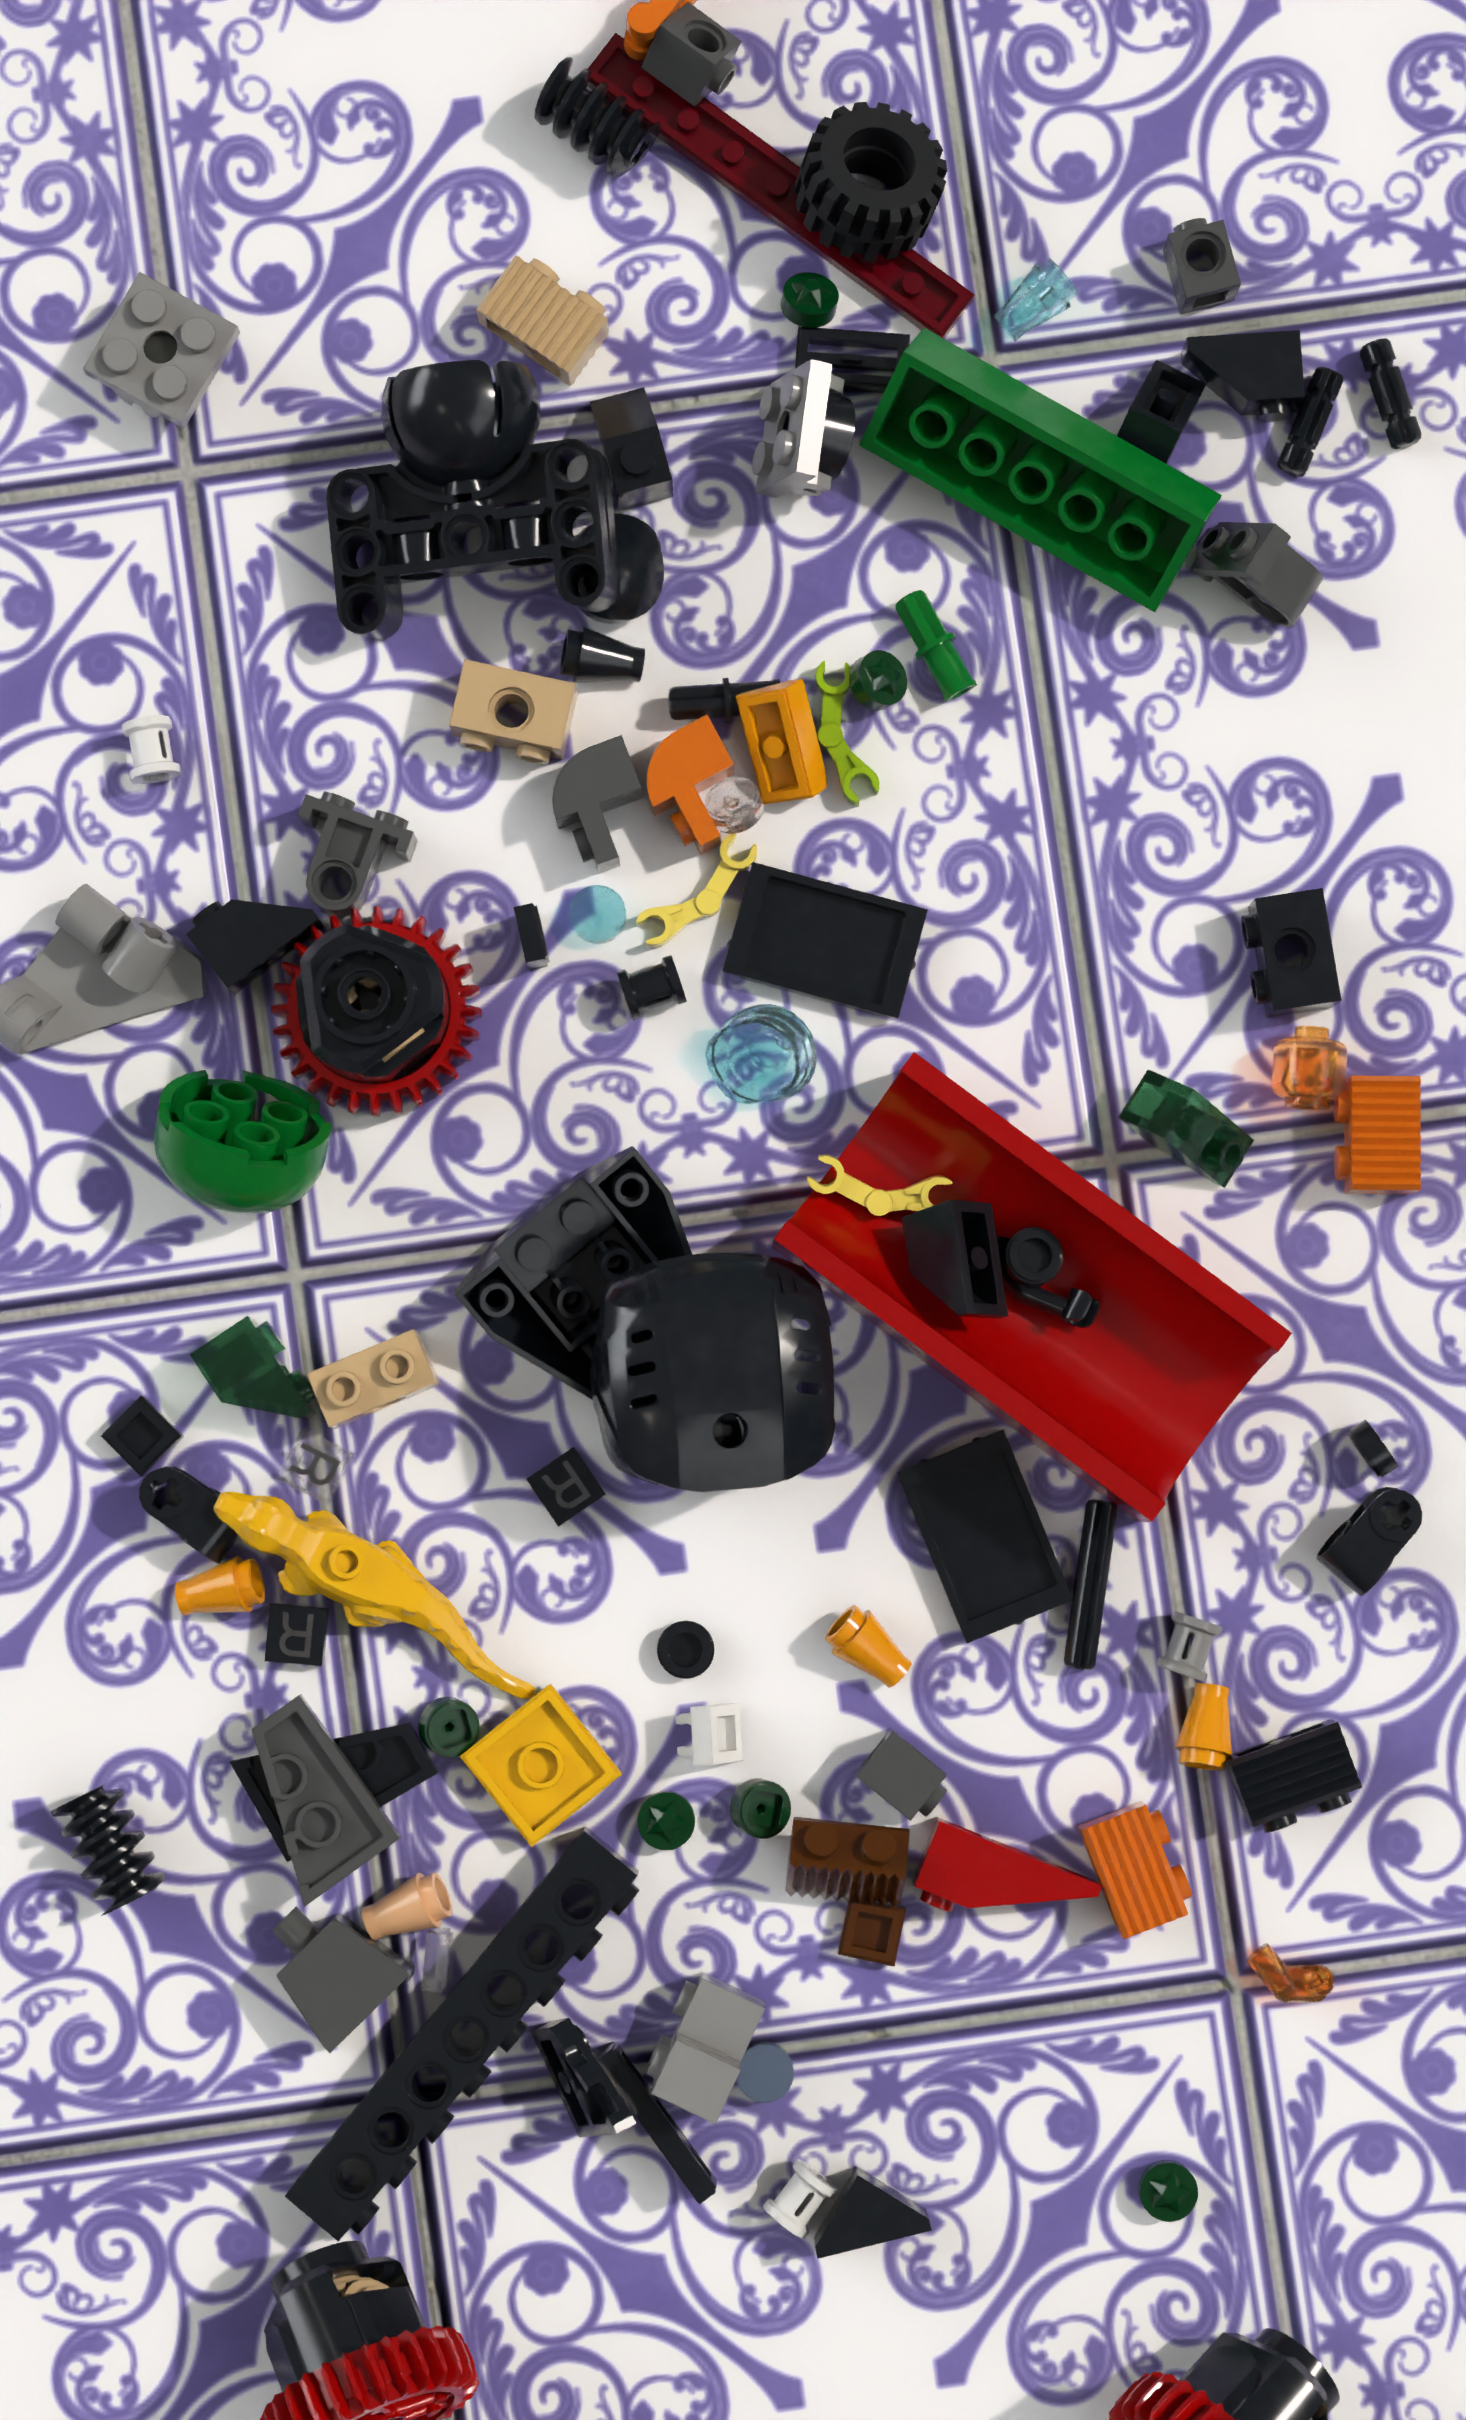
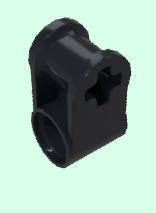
M177 1467L159 1468L150 1472L143 1479L139 1488V1499L145 1511L176 1532L178 1537L207 1558L220 1564L239 1537L214 1512L213 1507L221 1492L212 1487H207L189 1473ZM175 1479L179 1483L175 1492L182 1498L180 1504L171 1502L161 1507L157 1503L160 1493L154 1486L157 1481L164 1484Z
M1382 1487L1374 1490L1352 1516L1341 1524L1327 1539L1317 1553L1316 1559L1359 1596H1363L1381 1579L1392 1564L1395 1556L1418 1531L1422 1523L1423 1514L1420 1503L1413 1495L1397 1488ZM1385 1502L1393 1505L1402 1503L1398 1513L1403 1520L1398 1526L1389 1522L1384 1526L1382 1525L1386 1515L1380 1509Z

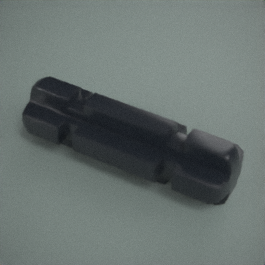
M1387 338L1371 341L1362 346L1360 357L1365 372H1371L1372 374L1368 381L1382 422H1388V428L1385 431L1390 446L1394 450L1410 447L1419 442L1422 433L1416 416H1410V410L1413 409L1400 368L1399 366H1393V360L1396 359L1391 341Z
M1326 367L1315 369L1307 388L1310 394H1305L1287 438L1290 442L1286 443L1277 462L1278 468L1283 472L1297 477H1303L1306 474L1314 455L1311 450L1316 449L1333 408L1331 401H1335L1342 386L1343 376L1340 373Z

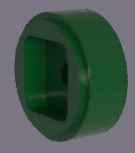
M811 272L798 273L790 277L784 284L780 304L781 310L789 321L805 328L822 327L834 318L839 293L835 284L823 275Z
M876 650L854 662L849 673V684L854 697L861 705L868 709L879 711L892 706L903 698L907 690V676L903 665L894 655L886 651Z
M441 1697L432 1701L423 1710L419 1719L418 1729L420 1738L427 1748L443 1757H457L475 1744L479 1735L480 1725L478 1716L470 1705L454 1697Z
M754 1778L744 1782L736 1789L730 1803V1814L734 1825L741 1832L755 1838L767 1839L780 1833L787 1825L791 1814V1802L787 1792L779 1784L762 1778Z
M673 1791L654 1793L640 1807L637 1817L638 1830L641 1837L650 1846L659 1850L676 1849L685 1844L693 1833L695 1826L694 1810L690 1802L679 1793Z
M1160 2160L1149 2165L1142 2173L1138 2183V2194L1142 2205L1152 2217L1165 2222H1174L1185 2218L1194 2209L1198 2199V2187L1195 2178L1183 2164L1174 2160Z

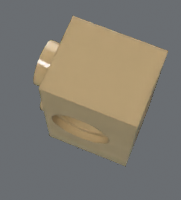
M464 659L449 724L453 736L461 738V746L472 750L493 752L494 745L515 749V757L531 763L548 764L550 757L563 760L578 696L576 683ZM510 703L521 704L529 711L525 722L514 728L505 727L497 721L501 708Z
M415 1329L307 1373L329 1428L334 1429L441 1385L420 1333Z

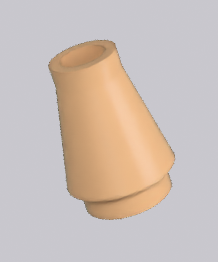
M419 1872L374 1904L362 1908L363 1923L369 1936L374 1941L385 1936L437 1928L442 1925V1919L452 1915L450 1896L445 1884L437 1873L424 1876Z

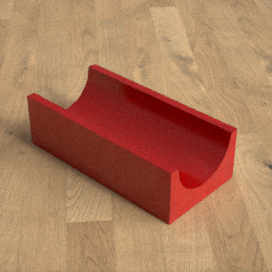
M913 1052L901 1068L882 1099L838 1157L844 1172L875 1189H883L885 1191L904 1189L929 1177L942 1175L951 1179L953 1184L933 1186L928 1193L931 1203L937 1205L950 1199L992 1203L997 1237L1002 1236L1011 1239L1018 1231L1028 1227H1039L1048 1230L1059 1240L1062 1246L1063 1263L1057 1275L1047 1284L1040 1287L1064 1297L1068 1296L1072 1287L1088 1292L1092 1298L1100 1303L1093 1323L1087 1328H1079L1060 1319L1056 1315L1020 1304L1005 1286L1007 1317L993 1319L958 1316L910 1274L902 1217L918 1211L907 1209L875 1216L866 1207L836 1191L822 1194L813 1190L773 1239L772 1248L790 1262L805 1267L819 1284L1109 1501L1115 1503L1117 1507L1137 1522L1154 1521L1165 1506L1166 1498L1177 1478L1213 1426L1258 1370L1274 1354L1279 1352L1292 1334L1288 1329L915 1052ZM832 1166L819 1183L830 1184L836 1178V1169Z

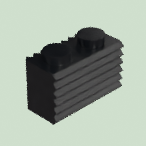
M1332 1719L1226 1758L1225 1765L1247 1824L1252 1827L1262 1824L1265 1833L1273 1832L1296 1823L1295 1812L1316 1805L1319 1813L1345 1806L1352 1802L1349 1792L1362 1788L1338 1721Z

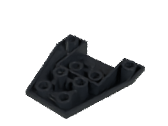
M631 1146L576 1174L487 1248L453 1293L491 1339L592 1399L590 1369L598 1333L599 1307L605 1285L610 1280L631 1269L657 1260L692 1255L670 1191L639 1152ZM643 1330L631 1335L633 1343L643 1342L651 1338L649 1330ZM649 1361L630 1366L628 1374L636 1376L654 1370V1364ZM654 1394L635 1398L631 1401V1407L638 1409L656 1404L657 1397Z

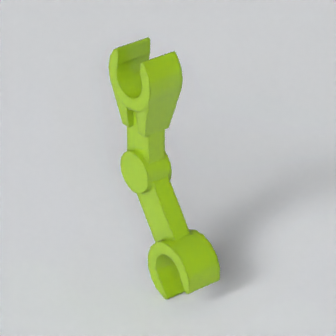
M822 661L817 667L815 675L816 687L823 694L821 727L817 735L818 742L823 749H826L835 764L844 798L850 804L858 807L859 799L850 788L851 782L856 778H865L870 782L874 793L878 795L880 781L877 774L850 750L843 738L841 729L843 695L850 689L849 673L851 667L847 662L845 663V680L841 685L833 687L825 683L823 679L825 661Z

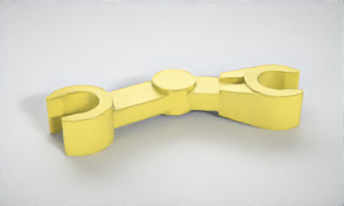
M736 832L727 835L720 846L721 862L706 888L697 897L682 904L654 907L640 913L636 920L637 926L653 918L659 919L665 924L663 934L647 940L646 946L652 948L661 947L668 943L689 923L702 917L716 915L721 908L722 899L738 872L750 869L752 862H755L757 857L756 844H753L745 860L734 861L728 856L727 851L736 839Z
M828 1154L818 1155V1160L825 1164H830L836 1169L834 1181L830 1184H820L816 1179L807 1176L809 1185L816 1192L829 1194L836 1191L866 1207L875 1216L907 1209L920 1211L934 1206L935 1204L931 1203L928 1198L930 1189L938 1184H953L951 1179L942 1175H935L904 1189L888 1191L875 1189L845 1173L841 1162Z

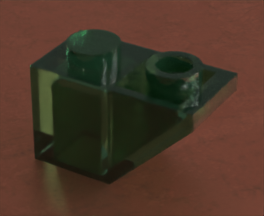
M1149 1069L1118 1117L1148 1143L1223 1188L1226 1187L1254 1142V1139L1195 1089Z
M246 1316L190 1353V1356L222 1403L306 1420L317 1414L310 1404V1401L316 1398L312 1386L299 1368L291 1373L288 1371L278 1355L286 1348L267 1320L258 1325L254 1318Z

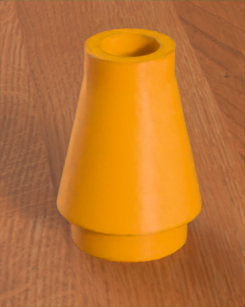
M236 1556L188 1580L176 1582L175 1598L178 1608L184 1616L194 1613L251 1612L253 1605L261 1604L265 1600L264 1580L255 1559L242 1560L241 1557Z
M856 1605L849 1607L843 1612L825 1636V1640L833 1647V1655L877 1678L888 1688L896 1685L904 1677L912 1664L901 1653L870 1610L863 1612Z
M1209 1683L1195 1684L1194 1696L1175 1749L1180 1751L1179 1764L1203 1770H1225L1226 1758L1232 1757L1228 1706L1229 1688Z

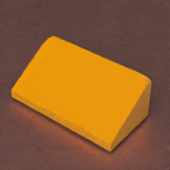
M803 679L789 680L736 695L762 804L813 798L827 788L828 778Z

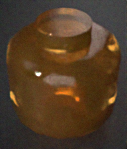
M1317 1026L1295 1027V1037L1283 1038L1275 1044L1271 1085L1274 1093L1285 1099V1107L1301 1110H1329L1330 1101H1335L1338 1095L1342 1094L1346 1089L1347 1048L1340 1041L1329 1039L1330 1029Z

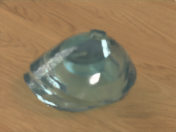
M772 1004L755 1005L735 1013L724 1023L719 1032L714 1034L708 1041L705 1051L708 1068L718 1088L728 1098L743 1104L781 1101L796 1095L810 1082L817 1063L816 1045L812 1033L806 1024L792 1011Z

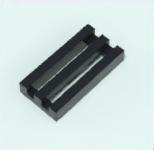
M798 326L795 369L812 359L832 364V368L894 372L903 352L909 346L910 334ZM808 344L898 350L897 358L807 352ZM831 372V374L844 379L843 390L884 393L892 377Z

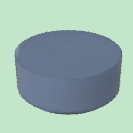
M772 2042L754 2043L747 2047L741 2060V2071L736 2079L738 2086L753 2101L760 2103L774 2102L782 2098L792 2085L794 2078L793 2063L789 2054L781 2046Z

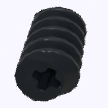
M566 57L556 66L546 80L536 104L534 118L540 125H548L553 122L552 132L556 137L563 139L571 135L570 145L575 151L583 152L589 148L588 158L590 162L594 165H601L607 161L606 172L612 178H619L630 171L646 156L660 134L661 124L656 122L644 132L640 127L645 111L639 108L629 117L625 118L622 113L627 98L621 95L609 105L606 104L604 101L609 85L602 82L590 92L586 88L591 71L586 68L574 78H571L569 72L573 58Z
M104 1785L50 1811L53 1817L69 1815L72 1817V1820L60 1832L63 1838L78 1836L82 1838V1841L70 1853L72 1858H92V1862L80 1875L83 1880L102 1879L103 1882L90 1896L93 1901L111 1899L113 1904L101 1916L150 1893L165 1879L163 1872L144 1873L143 1870L153 1861L155 1855L153 1851L134 1852L133 1849L141 1842L145 1834L143 1830L124 1831L123 1828L135 1816L133 1809L114 1811L113 1807L125 1795L123 1789L104 1790Z

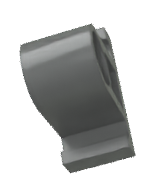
M1219 522L1217 526L1211 528L1202 538L1198 547L1199 555L1190 568L1206 582H1212L1213 578H1215L1261 616L1286 628L1294 627L1323 581L1322 574L1287 545L1291 536L1275 523Z
M324 791L321 799L306 794L298 814L302 823L315 829L318 818L326 821L307 873L306 887L308 895L323 914L329 917L335 915L338 919L351 917V909L357 908L360 911L368 898L387 842L396 845L395 850L400 859L411 862L418 840L413 831L407 830L409 822L397 815L377 810L373 818L353 811L355 802L340 795ZM338 873L349 876L352 880V886L348 895L339 900H331L323 896V884L330 876Z

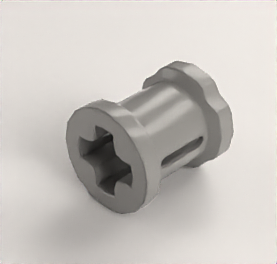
M1174 1611L1171 1619L1176 1624L1164 1657H1158L1156 1666L1206 1682L1208 1674L1203 1669L1214 1636H1221L1223 1627ZM1194 1634V1639H1193V1642H1192V1645H1191V1648H1190L1188 1657H1187V1659H1185V1654H1186V1651H1187V1648H1188V1645H1189L1191 1636Z

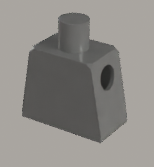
M296 1906L272 1930L279 1940L295 1955L276 1976L323 2047L329 2053L359 2026L414 1970L409 1962L379 1940L374 1941L367 1931L341 1913L320 1931Z

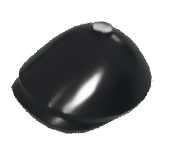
M621 513L614 514L620 573V593L615 603L606 610L590 612L579 608L586 616L597 622L607 624L624 623L647 613L656 603L664 581L663 556L656 532L646 522L634 516ZM593 525L587 528L577 540L583 539L590 534ZM595 569L586 571L578 581V590L582 598L590 596L598 586L599 577Z

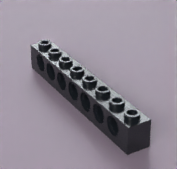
M585 1827L297 2178L284 2197L338 2242L349 2229L356 2235H359L380 2209L372 2201L386 2183L393 2189H396L417 2163L410 2156L411 2152L423 2138H426L432 2144L437 2140L455 2117L447 2108L461 2092L468 2098H471L492 2071L484 2065L487 2059L498 2046L507 2053L528 2028L529 2025L521 2018L532 2004L537 2001L541 2006L545 2007L566 1981L558 1973L568 1960L574 1956L582 1962L598 1943L603 1934L595 1927L610 1910L618 1917L634 1899L640 1889L632 1882L638 1876L639 1870L589 1828ZM581 1884L592 1890L596 1899V1905L592 1911L584 1915H576L567 1910L563 1903V1893L572 1885ZM536 1930L551 1932L558 1941L559 1949L557 1954L547 1960L534 1958L526 1947L527 1936ZM507 1975L514 1978L520 1985L521 1998L511 2005L497 2003L489 1992L490 1981L495 1977ZM462 2021L476 2023L483 2031V2044L474 2050L460 2048L453 2040V2027ZM424 2067L439 2069L446 2078V2089L438 2095H427L421 2092L415 2082L416 2072ZM389 2112L402 2115L409 2125V2135L398 2141L385 2138L378 2127L379 2117ZM351 2158L363 2160L370 2167L371 2181L363 2186L349 2184L342 2176L341 2164Z

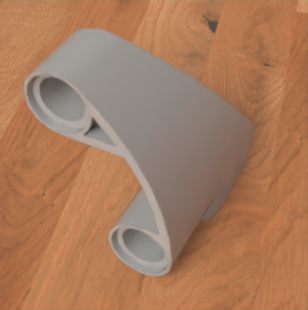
M83 884L69 897L61 908L55 920L56 925L60 928L23 975L0 985V1043L13 1053L21 1055L118 1022L206 996L203 959L155 923L140 917H130L90 885Z

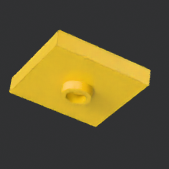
M551 1683L460 1756L531 1847L622 1775L621 1770Z

